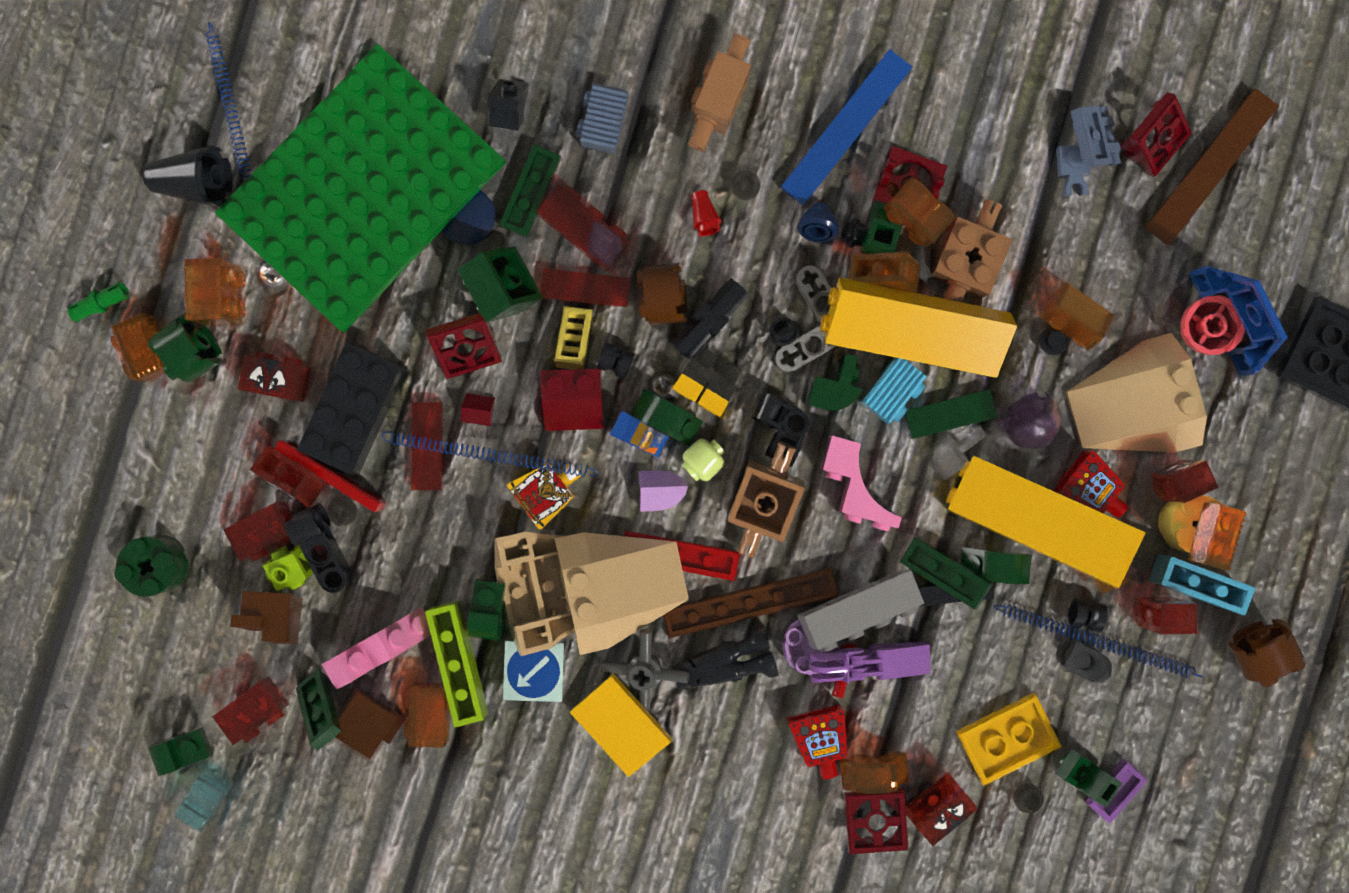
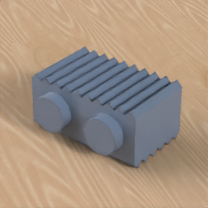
M593 83L591 91H586L583 108L587 109L585 120H579L576 137H580L582 147L616 154L629 99L628 91Z

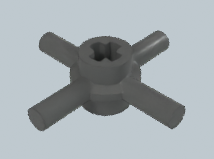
M650 629L640 630L639 655L634 657L629 664L603 660L601 672L627 675L630 684L638 690V701L650 712V688L658 685L660 680L688 683L689 672L662 668L659 659L651 654L652 631Z

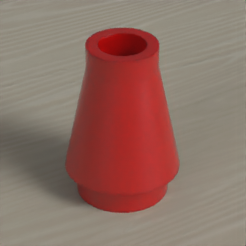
M700 190L691 194L693 229L697 231L698 236L705 237L719 232L722 221L709 198L708 192Z

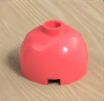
M1220 295L1203 297L1193 302L1183 312L1180 321V334L1185 344L1193 351L1204 355H1219L1233 350L1241 342L1245 333V328L1231 300Z

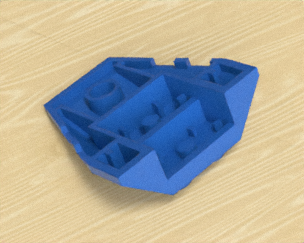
M1208 266L1188 272L1201 298L1224 292L1226 297L1231 300L1245 328L1244 334L1247 341L1228 351V354L1239 376L1253 375L1259 372L1288 338L1260 280Z

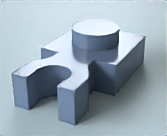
M1079 145L1059 146L1056 148L1058 177H1066V182L1062 189L1063 197L1072 195V185L1079 188V197L1086 196L1088 194V185L1083 176L1089 175L1091 170L1090 168H1084L1080 157Z

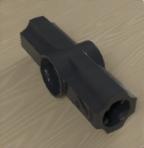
M731 278L710 301L707 300L691 317L692 321L671 344L690 360L710 338L713 339L730 320L729 317L749 297V294L738 282Z

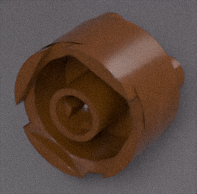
M680 262L644 266L643 270L637 271L638 287L642 288L644 293V300L639 301L641 318H645L646 322H649L650 325L687 321V317L683 314V312H687L685 280H679V272L683 271Z
M1271 619L1273 624L1264 625L1262 621L1247 625L1232 636L1234 639L1233 644L1229 642V647L1244 677L1250 681L1260 682L1263 687L1272 686L1279 681L1280 677L1298 672L1305 667L1301 649L1288 623L1281 619Z

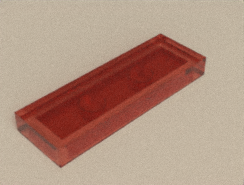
M543 268L542 299L628 308L631 278Z
M412 402V440L415 435V447L418 445L419 436L421 437L420 448L423 447V440L426 437L425 449L428 448L429 439L431 438L430 449L434 448V440L437 439L435 449L438 451L440 440H442L441 451L443 452L442 402ZM412 446L411 490H443V453L440 450L435 452V450H425L424 447L419 449V447L414 448Z

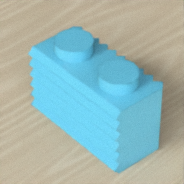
M894 357L859 403L886 424L891 423L892 420L898 422L907 411L904 405L910 397L916 399L924 390L926 385L922 382L927 376L907 360Z

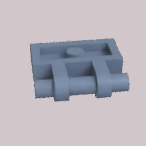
M1079 107L1070 111L1084 168L1089 169L1120 164L1119 152L1121 147L1120 143L1115 140L1112 128L1115 126L1113 116L1109 115L1108 107Z

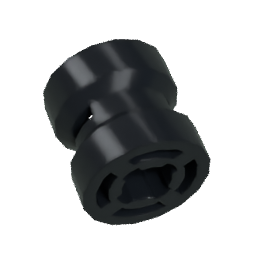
M608 341L601 354L597 368L603 371H613L615 376L624 380L634 359L635 352L628 349L623 351L617 347V344Z
M1074 598L1069 607L1068 624L1076 628L1085 626L1091 631L1100 633L1107 622V606L1098 602L1089 604L1084 599Z

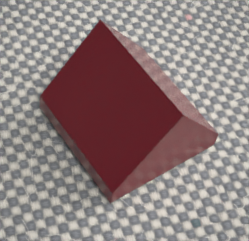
M466 393L461 406L462 422L491 426L495 398Z

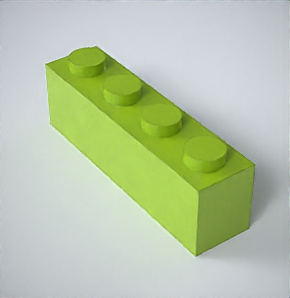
M457 600L431 607L425 611L454 728L483 721L488 714V709L468 636L461 602Z

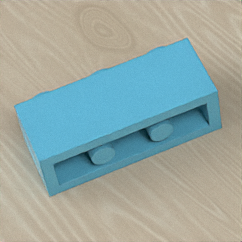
M1162 554L1157 555L1148 579L1149 582L1244 616L1255 591V587Z

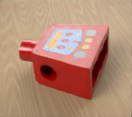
M1083 450L1052 490L1103 514L1107 511L1116 519L1120 518L1128 509V505L1117 497L1125 484L1093 450Z
M837 704L786 717L807 767L818 765L822 779L837 777L839 773L836 761L848 757L845 713L841 705Z

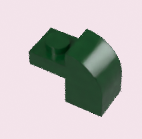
M875 201L867 225L866 235L860 247V253L890 261L895 253L902 225L899 224L904 209Z
M845 354L842 357L836 381L818 376L813 377L805 406L823 411H836L844 409L855 402L862 388L851 386L852 381H857L861 365L856 364L858 357L850 354Z
M643 389L630 413L634 418L689 447L703 423L701 419L645 389Z
M962 547L961 564L989 582L1029 584L1032 555Z
M481 579L475 580L472 606L468 614L469 637L496 641L502 639L505 622L503 604L506 583Z
M203 727L188 733L183 732L148 747L158 776L177 771L184 766L213 755Z
M1071 749L1069 754L1063 756L1059 762V769L1055 773L1064 781L1075 786L1106 808L1123 784L1073 749Z

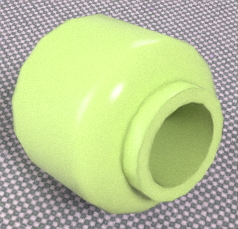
M700 438L683 453L682 457L685 462L681 465L696 481L699 479L709 481L724 468L725 460L722 455L725 451L714 439L709 443L706 439Z

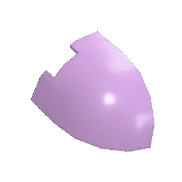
M638 471L640 512L665 510L678 504L686 495L688 487L686 481L679 475L668 471Z

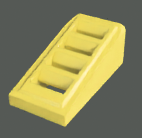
M563 306L554 358L557 368L570 370L585 369L593 314L592 309ZM569 318L582 319L584 324L570 323L568 320ZM567 330L580 331L582 335L567 334ZM565 342L579 343L580 347L565 346ZM564 354L578 355V358L564 356Z

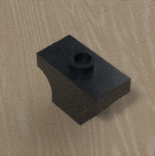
M499 79L488 95L489 126L519 130L524 122V109L529 83Z

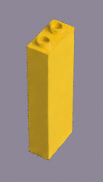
M841 277L838 279L837 286L832 287L830 290L828 305L831 306L828 314H823L820 324V331L824 333L826 344L995 378L999 374L1017 328V324L1010 312Z
M973 456L970 462L965 460L958 475L962 477L958 488L952 487L946 499V503L950 504L948 507L950 512L1116 589L1120 588L1146 532L976 456Z

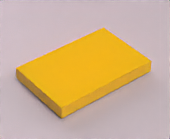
M614 673L570 711L571 715L628 777L671 743L673 739Z
M1031 693L955 731L983 786L1062 747L1035 693Z

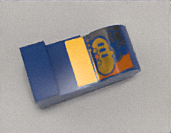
M621 411L609 434L659 458L669 439L668 436Z

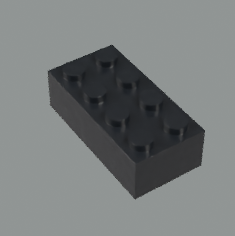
M346 342L298 445L297 451L350 475L360 474L408 368L355 344Z

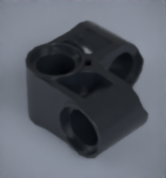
M763 392L751 419L773 429H778L771 439L765 456L773 459L778 442L786 443L783 456L787 451L788 445L796 448V452H794L789 467H792L809 429V417L803 411L788 405L787 402ZM798 414L804 419V426L799 431H793L788 427V419L792 415Z

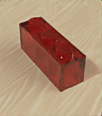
M558 185L536 211L538 216L603 271L607 272L628 247V242L624 239L627 234L617 225L613 224L610 227L602 221L604 215L591 205L589 208L584 206L580 202L582 197L571 187L568 186L565 190L562 186Z

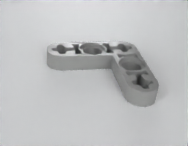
M815 266L803 267L796 276V285L819 326L777 351L774 362L776 367L782 372L790 373L836 347V345L826 344L824 333L820 331L823 314H828V312L822 313L818 311L816 301L820 297L829 298L831 287L819 268ZM806 272L809 275H816L817 278L814 281V285L817 290L821 286L825 290L818 292L812 299L809 294L814 292L810 284L804 285L802 283L805 278L804 273ZM814 336L821 341L820 351L811 353L806 349L805 342L808 337ZM799 343L800 350L807 359L803 361L800 355L792 361L794 366L782 365L780 361L784 358L782 353L786 351L790 355L796 352L798 349L794 345Z

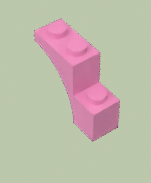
M829 436L820 470L827 471L825 477L841 482L843 477H847L838 511L845 513L844 519L860 524L862 518L873 521L872 527L888 532L890 526L899 528L902 517L881 507L872 498L863 483L859 468L861 444L836 436Z
M420 607L321 664L335 689L337 690L431 636L423 608Z

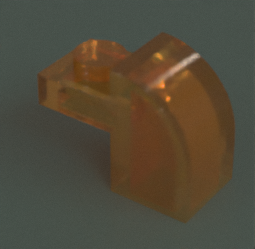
M896 751L880 757L859 754L840 760L843 790L864 794L889 793L897 791L898 785L909 782L906 752Z

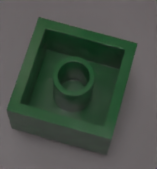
M516 246L481 252L458 269L463 285L470 292L477 305L479 314L483 316L486 323L520 314L543 298Z

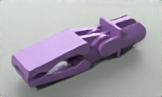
M924 641L871 644L869 649H840L837 647L836 651L810 653L811 660L815 661L811 663V671L817 673L811 675L812 683L843 680L849 684L850 681L864 680L865 677L877 676L879 680L930 674V644Z

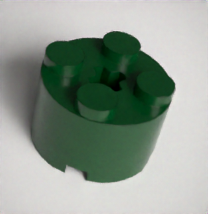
M183 313L158 330L147 343L152 352L157 354L164 364L162 367L163 371L171 380L179 378L185 382H193L222 362V359H218L222 352L210 330L206 326L200 329L194 323L198 319L188 313Z
M167 535L140 537L131 540L121 549L116 560L114 576L130 593L149 597L178 587L188 573L189 563L186 560L184 547L176 539Z

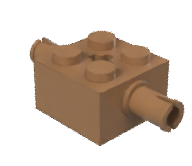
M733 34L726 54L718 51L714 60L708 59L703 71V87L697 86L694 92L690 111L694 112L693 122L696 123V126L687 145L695 150L705 152L712 131L726 135L747 86L751 64L742 60L751 41L743 35Z
M985 199L976 223L961 217H957L950 223L931 268V278L949 285L944 299L962 302L966 292L981 299L990 295L1013 239L996 233L992 229L999 211L1002 209V205L998 202L993 205V200ZM968 253H971L972 258L975 260L971 264L968 262L969 257L966 256Z
M778 442V447L770 466L749 460L729 512L727 522L746 528L737 552L744 555L747 546L750 544L747 557H755V552L762 535L784 542L805 489V480L787 473L796 448L788 445L787 451L783 456L786 448V443ZM766 496L771 497V502H768L767 505L762 504V499Z

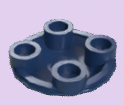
M479 191L445 226L442 232L449 240L458 244L471 245L487 239L495 225L496 212L493 202L484 192Z

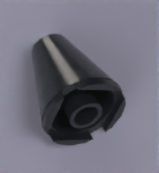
M206 146L149 163L143 171V181L151 192L215 207L221 206L227 200L224 199L226 192H232L233 174L228 158H222L219 153L222 150L219 147Z

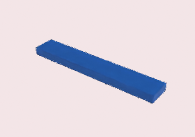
M889 49L780 189L804 206L910 72L912 66Z

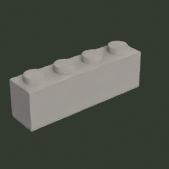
M900 570L797 616L810 648L821 649V652H826L838 646L837 642L842 639L854 640L865 634L863 630L874 626V629H878L890 624V618L900 614V617H905L917 612L916 607L924 604L912 571Z

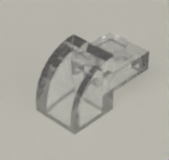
M967 425L954 434L955 440H953L950 434H943L937 439L932 448L931 463L939 479L947 480L970 463L963 453L987 436L980 426L970 428Z

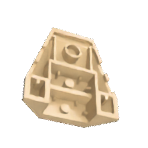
M1172 333L1139 342L1132 349L1118 356L1111 363L1065 392L1081 448L1176 453L1203 445L1207 419L1205 407L1191 358Z
M521 532L495 538V572L497 581L506 583L503 609L507 626L520 656L550 649L558 644L560 640L575 632L554 539L563 537L561 535Z
M588 532L554 538L580 655L614 646L689 600L676 541Z

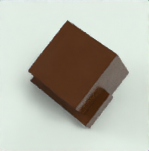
M242 591L240 614H231L230 627L249 631H262L261 641L298 645L303 598L287 593Z
M356 687L339 712L341 716L338 720L342 731L333 740L369 763H372L384 742L390 745L406 718Z

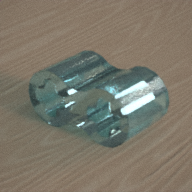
M206 768L192 785L188 795L175 812L174 817L201 832L213 817L217 807L230 790L232 784Z

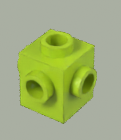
M283 546L270 553L272 558L263 565L266 578L273 584L276 592L287 587L290 591L305 584V580L313 574L300 546L291 549Z

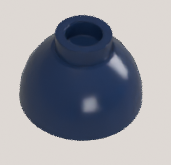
M816 203L801 216L797 230L805 239L822 243L830 241L837 236L838 223L833 213L830 212L828 205Z

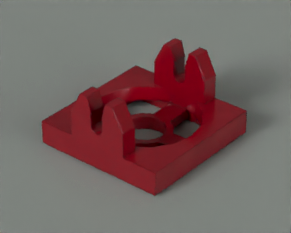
M1169 92L1152 105V111L1129 137V140H1123L1120 144L1121 149L1125 150L1123 155L1133 162L1142 164L1146 174L1155 177L1192 133L1176 95ZM1154 129L1153 142L1147 148L1146 138ZM1167 129V136L1160 144V137L1163 131ZM1159 148H1162L1158 154L1154 155Z
M892 146L871 203L879 201L904 209V215L927 222L933 205L936 204L940 196L939 191L944 185V175L948 166ZM912 163L909 172L901 177L891 173L900 164ZM920 167H923L929 174L931 187L921 184L917 176ZM911 177L916 181L917 187L914 192L906 193L902 190L901 181L903 178ZM888 183L897 186V190L900 193L898 202L889 194ZM917 193L927 197L918 205L906 206L909 197Z
M479 313L426 329V336L446 379L502 362L493 328L490 326V322L486 323L483 316ZM473 329L484 337L473 340L465 337L463 330ZM454 334L456 341L452 347L445 349L444 339L448 335ZM462 343H469L473 346V349L468 353H460L456 350ZM486 347L479 357L474 358L477 349ZM456 356L459 359H465V361L452 360L450 357Z
M875 784L874 789H869L868 786L862 785L858 788L859 791L844 792L849 854L909 850L905 791L903 788L886 789L885 786ZM880 799L891 804L896 810L897 815L886 816L880 809ZM870 800L871 811L867 813L866 817L854 818L859 806ZM875 814L882 815L885 819V824L880 830H873L868 825L870 817ZM888 826H898L890 838L882 835L888 829ZM867 828L873 834V839L870 836H865L862 839L856 832V829Z

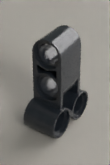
M318 503L292 515L291 520L285 522V530L291 542L295 546H300L322 589L328 593H337L345 587L350 579L351 570L329 528L331 527V521L328 513ZM323 545L326 547L328 556L319 555L315 550V546ZM329 572H338L342 577V581L335 582L331 580Z

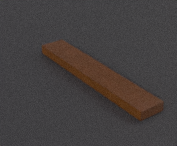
M1257 88L1252 90L1144 228L1166 245L1171 244L1279 106Z
M830 567L683 603L664 614L663 618L668 638L839 597L833 570Z

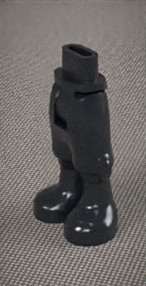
M763 622L754 625L751 635L741 641H723L719 646L700 652L689 660L686 658L682 664L672 666L673 670L689 672L688 683L676 682L678 688L691 686L694 689L696 686L714 685L730 681L736 683L749 674L762 673L768 678L779 676L772 651L765 652L746 661L737 660L742 655L770 649Z

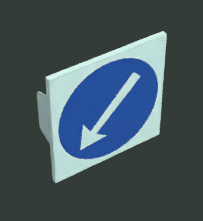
M505 641L503 700L562 702L564 643L558 642V644L550 649L520 656L515 642Z

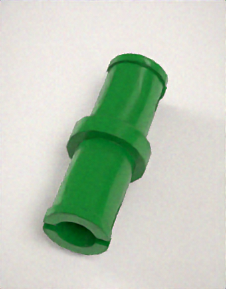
M118 281L116 284L101 291L94 290L88 294V297L67 305V313L74 322L78 323L97 312L100 314L107 312L108 307L129 299L130 292L123 282Z

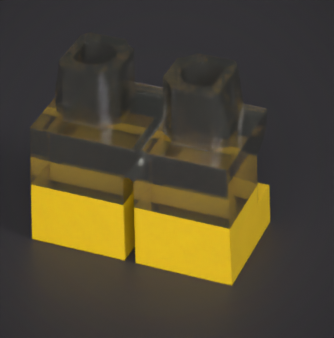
M704 348L695 360H690L672 390L695 403L707 381H710L697 405L720 418L737 388L735 383L738 380L741 369L727 362L720 375L715 373L710 368L717 355Z

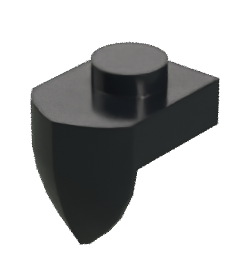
M1078 641L1064 665V668L1094 684L1106 681L1112 674V664L1108 657Z

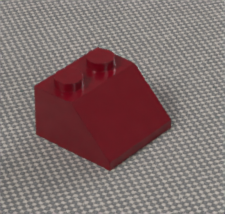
M601 369L540 371L545 431L604 429Z

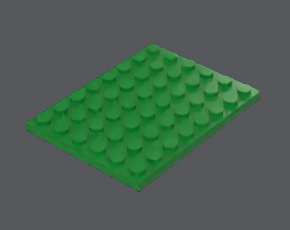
M376 44L221 205L215 214L334 326L345 333L459 211L502 168L506 161L379 44Z

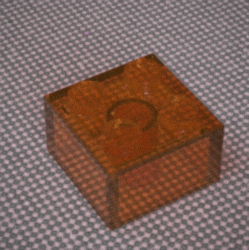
M221 258L184 259L186 320L206 326L242 325V318L246 315V305L244 300H242L245 275L241 271V267Z

